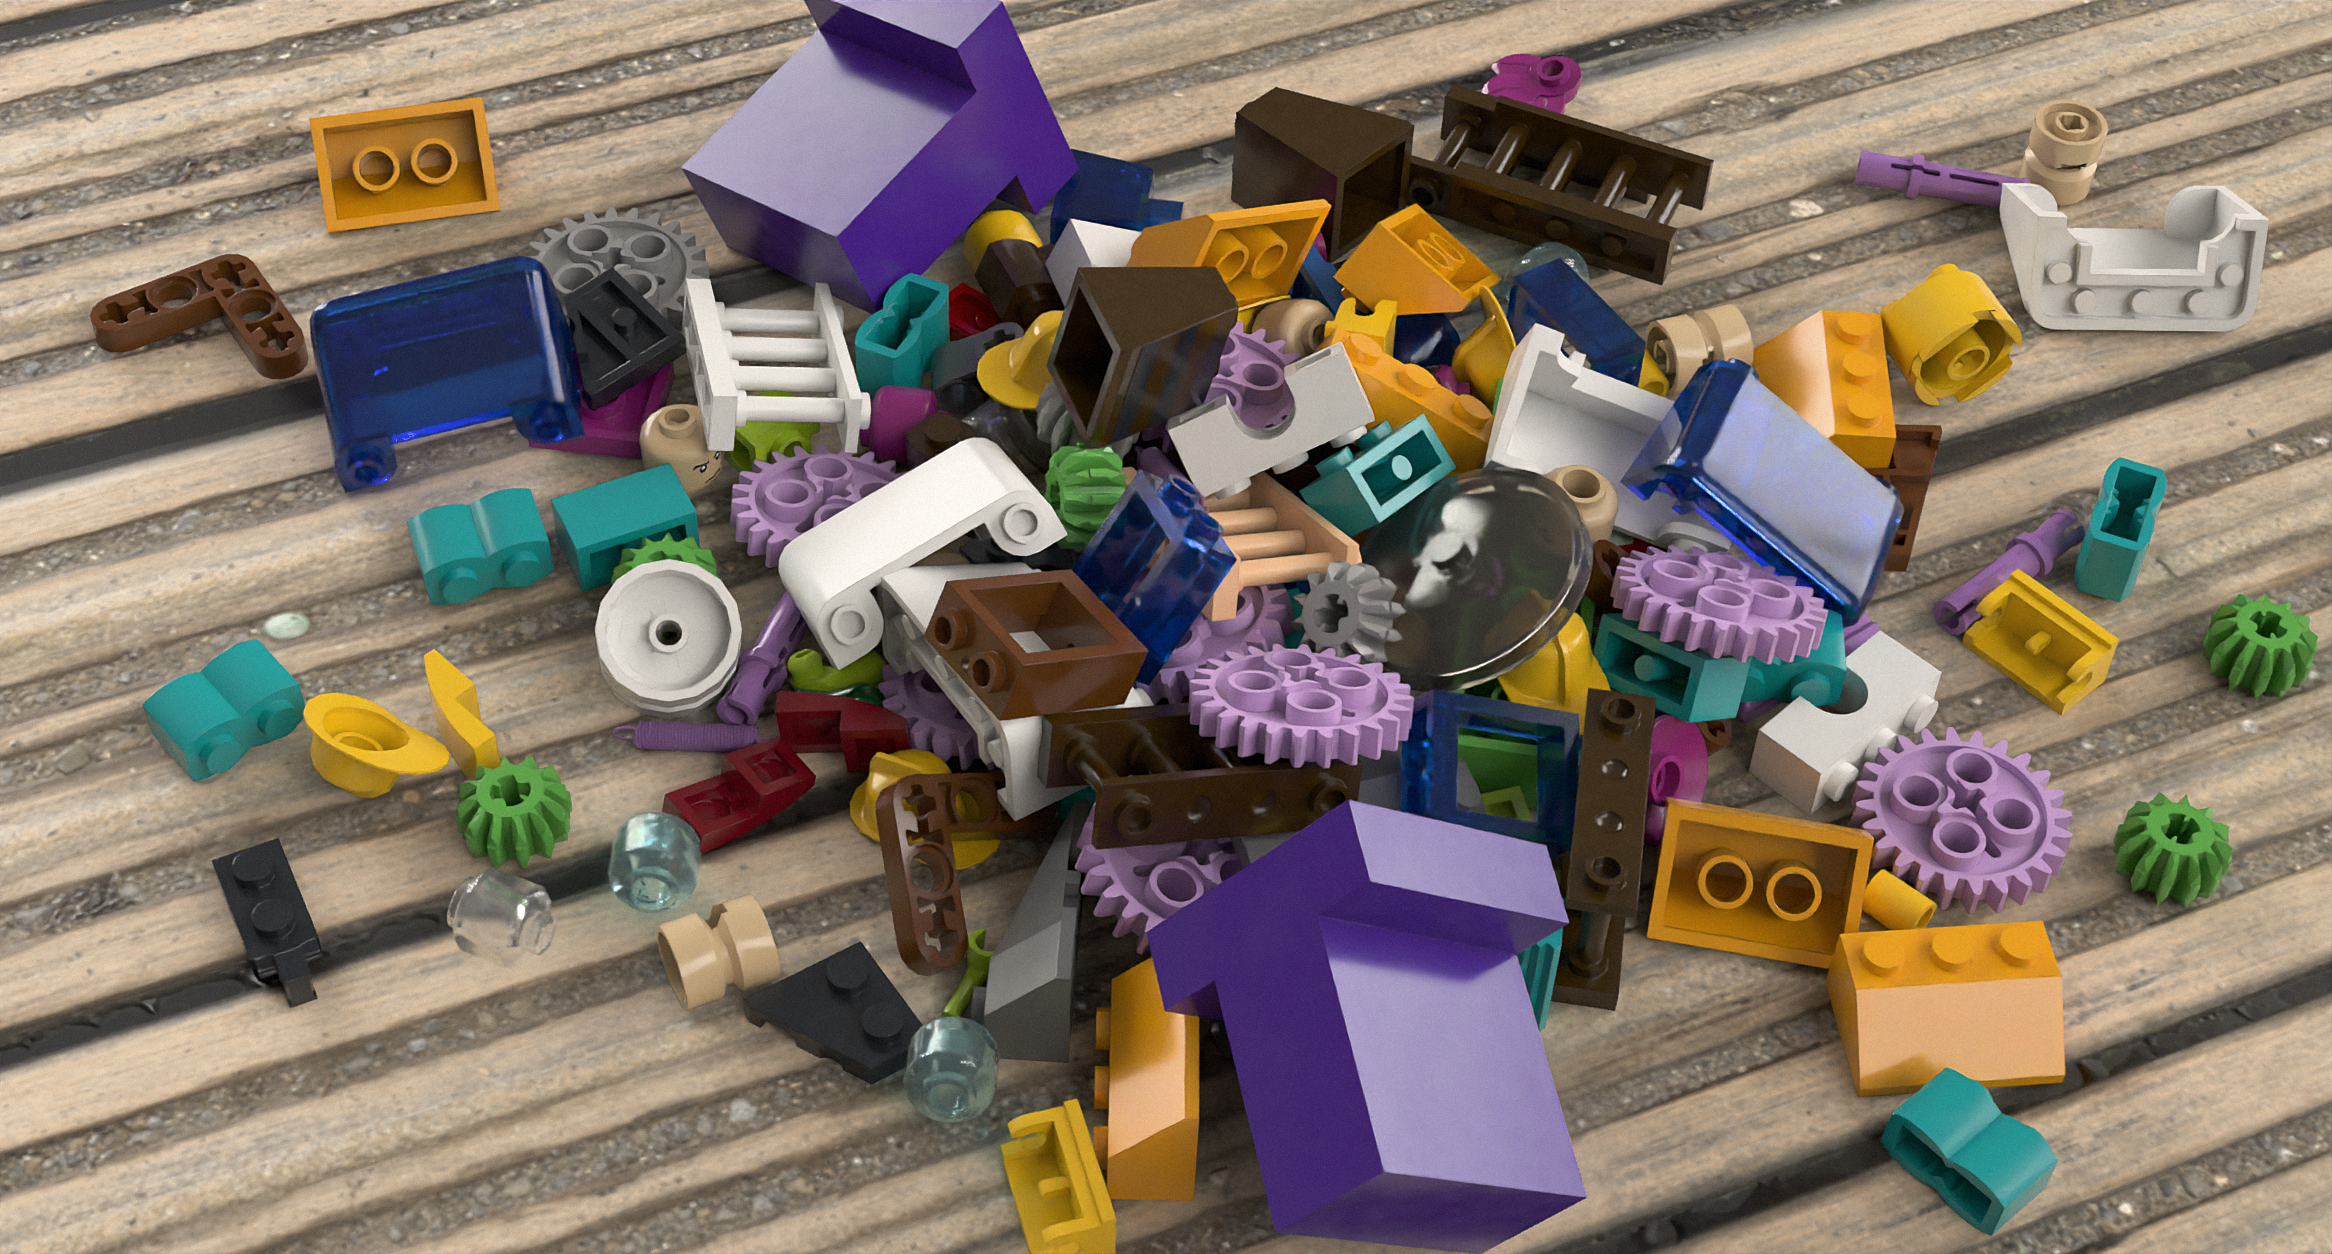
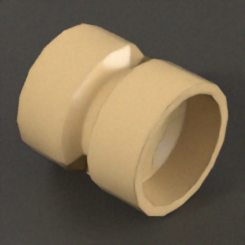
M2061 99L2049 101L2040 106L2035 114L2029 135V145L2025 150L2018 174L2019 178H2029V183L2045 188L2053 195L2057 205L2060 206L2076 204L2085 199L2090 191L2097 168L2096 161L2101 155L2108 132L2107 121L2103 115L2092 106L2074 100Z
M1732 304L1696 311L1692 318L1684 314L1652 321L1646 328L1644 345L1670 384L1666 395L1702 388L1705 382L1714 385L1746 378L1751 372L1753 365L1751 333L1744 316Z
M747 893L713 905L710 918L706 920L696 913H690L656 926L657 943L666 974L678 1002L686 1011L722 999L726 986L731 983L745 991L780 977V962L776 945L766 917L753 894Z

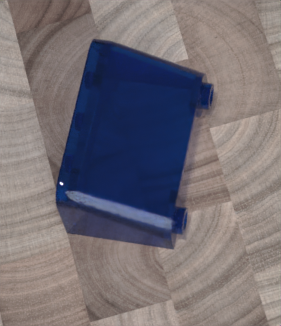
M525 256L504 258L332 299L320 304L311 314L309 320L310 338L335 472L345 493L379 485L394 475L397 468V456L393 444L512 416L519 433L531 442L549 444L585 436L576 355L570 327L549 271L543 263L534 258Z
M1730 358L1727 361L1713 360L1700 366L1620 482L1643 501L1650 499L1654 491L1666 493L1676 498L1677 501L1672 506V509L1682 516L1696 511L1762 567L1773 566L1776 568L1774 573L1776 576H1794L1797 578L1795 586L1812 588L1814 590L1812 597L1824 600L1823 608L1842 615L1843 628L1854 626L1872 601L1904 516V507L1899 500L1900 495L1898 491L1887 481L1871 476L1759 381L1758 373L1747 363L1739 359Z

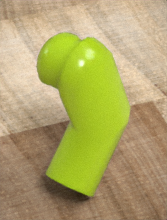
M805 649L796 652L789 658L787 668L792 674L789 682L794 689L798 687L831 692L860 682L875 685L883 681L882 667L885 664L878 653L871 650L864 656L838 670L835 667L824 666L820 653L811 649Z

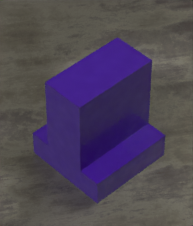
M804 0L818 30L681 167L728 248L816 288V283H828L832 296L872 315L883 309L885 295L897 280L909 273L921 276L994 198L1036 215L1079 170L1003 1Z
M1347 800L1146 932L1165 1012L1225 1022L1276 1233L1482 1254L1587 1198L1517 954L1569 924L1546 845Z

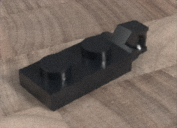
M279 838L212 860L218 883L254 976H259L260 979L277 974L290 1008L318 999L311 980L312 974L307 963L321 959L323 952L319 936Z

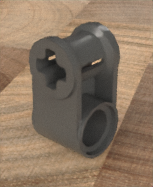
M1013 322L1000 323L981 333L958 341L946 342L934 351L931 360V390L938 399L939 411H949L951 416L960 420H967L980 413L1004 405L995 401L982 389L977 379L978 361L987 350L1004 343L1005 340L1011 341L1023 337L1025 332L1021 326Z

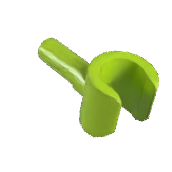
M984 928L976 929L970 934L966 972L962 977V982L942 1012L944 1019L951 1023L958 1021L972 999L974 986L981 987L983 983L988 982L990 958L994 951L983 950L986 929Z

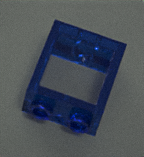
M1561 257L1512 277L1506 319L1514 336L1516 346H1518L1535 323L1565 334L1564 338L1579 353L1586 355L1585 359L1591 364L1590 370L1638 387L1646 342ZM1562 342L1561 352L1565 357L1569 358L1570 355L1562 348Z
M1139 469L1071 570L1149 650L1135 680L1149 686L1237 559L1221 537L1224 532L1223 527L1202 509L1198 503L1201 495L1191 484L1173 474H1168L1165 479H1162ZM1168 537L1170 543L1126 605L1123 601L1124 597L1164 539Z
M1432 689L1414 700L1411 729H1409L1408 740L1402 741L1401 812L1546 845L1550 859L1571 850L1582 740L1579 735V714ZM1458 726L1537 740V822L1457 810Z

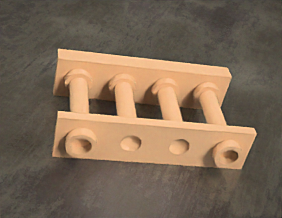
M1133 467L1122 468V473L1127 477L1125 492L1128 501L1125 504L1127 520L1122 525V535L1119 541L1210 621L1236 619L1237 597L1242 592L1243 587L1307 581V574L1315 572L1326 574L1329 562L1343 561L1351 565H1357L1359 562L1362 563L1359 544L1264 471L1250 476L1249 479L1252 484L1231 497L1217 500L1214 493L1204 497L1203 507L1206 506L1208 508L1209 514L1191 516ZM1202 508L1198 513H1205L1206 510Z

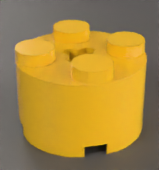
M1944 264L1935 268L1929 274L1926 281L1913 288L1900 300L1887 304L1880 312L1886 352L1917 396L1923 402L1932 406H1942L1938 398L1953 395L1958 402H1963L1991 388L2012 366L2013 361L2008 355L2014 342L2019 348L2022 342V334L2019 327L1983 279L1975 273L1960 271L1954 264Z

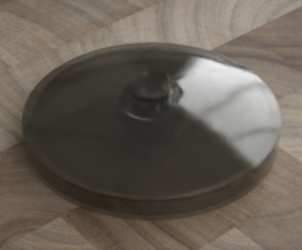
M1511 467L1476 469L1459 473L1434 483L1381 523L1377 524L1359 547L1362 563L1375 567L1376 571H1379V577L1391 580L1398 587L1391 602L1401 604L1402 608L1407 611L1393 620L1392 629H1396L1403 639L1396 642L1386 641L1384 643L1388 661L1381 662L1383 664L1382 673H1398L1400 675L1399 683L1409 684L1410 690L1420 692L1454 691L1476 686L1500 677L1517 668L1543 649L1561 631L1577 609L1586 591L1593 564V546L1589 528L1568 493L1551 479L1533 471Z

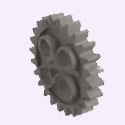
M609 207L605 218L597 219L590 210L585 211V222L580 224L567 217L563 218L564 231L544 229L545 243L531 241L529 243L530 256L520 258L521 273H517L524 314L531 315V322L534 328L545 326L547 339L550 341L565 334L566 346L571 349L574 348L566 314L564 296L607 269L613 267L680 332H682L686 279H710L704 246H696L694 232L681 234L680 222L677 220L662 226L661 213L659 212L650 215L646 220L639 219L638 208L634 207L628 212L626 217H618L614 207Z

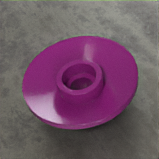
M1670 714L1656 718L1653 727L1643 844L1658 847L1666 797L1702 802L1708 775L1707 749L1701 731L1694 722L1687 723Z

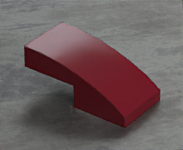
M777 692L775 714L780 737L796 754L844 752L847 772H869L870 761L877 752L891 754L899 750L912 749L907 718L871 703L829 694Z
M776 736L725 754L720 775L666 793L661 814L690 847L700 855L746 834L783 811L814 786L816 775L780 736Z

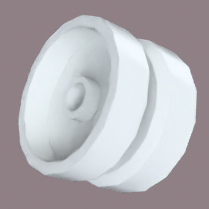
M672 559L640 564L618 578L600 603L595 626V637L602 676L618 699L641 714L671 719L698 713L720 699L735 677L742 638V627L736 601L720 579L697 564ZM663 632L677 633L676 644L671 646L661 644Z

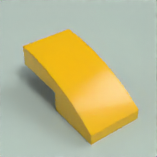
M433 649L424 655V663L438 731L456 764L471 781H475L474 776L477 765L490 769L499 767L500 757L496 735L482 723L475 684Z

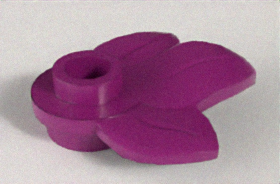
M1512 54L1491 64L1492 71L1496 77L1489 80L1481 92L1495 97L1505 96L1564 114L1565 104L1572 101L1578 93L1582 82L1581 69L1576 61L1565 56H1550L1542 59L1531 54Z

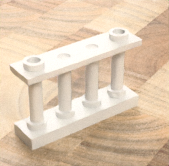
M686 279L682 335L686 340L687 357L698 407L701 408L708 450L733 451L735 427H745L746 421L836 423L844 453H857L859 429L867 430L870 424L869 393L860 391L843 335V308L841 305H834L828 283H816L813 311L725 308L724 302H715L710 279ZM731 332L811 334L812 339L732 337ZM738 361L819 363L820 368L739 366ZM746 391L827 392L829 398L747 396Z

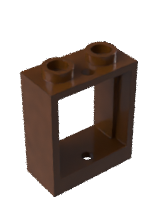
M1071 569L946 581L924 634L926 640L999 721L1123 705L1149 651ZM1034 631L1051 650L1027 653L1010 633Z

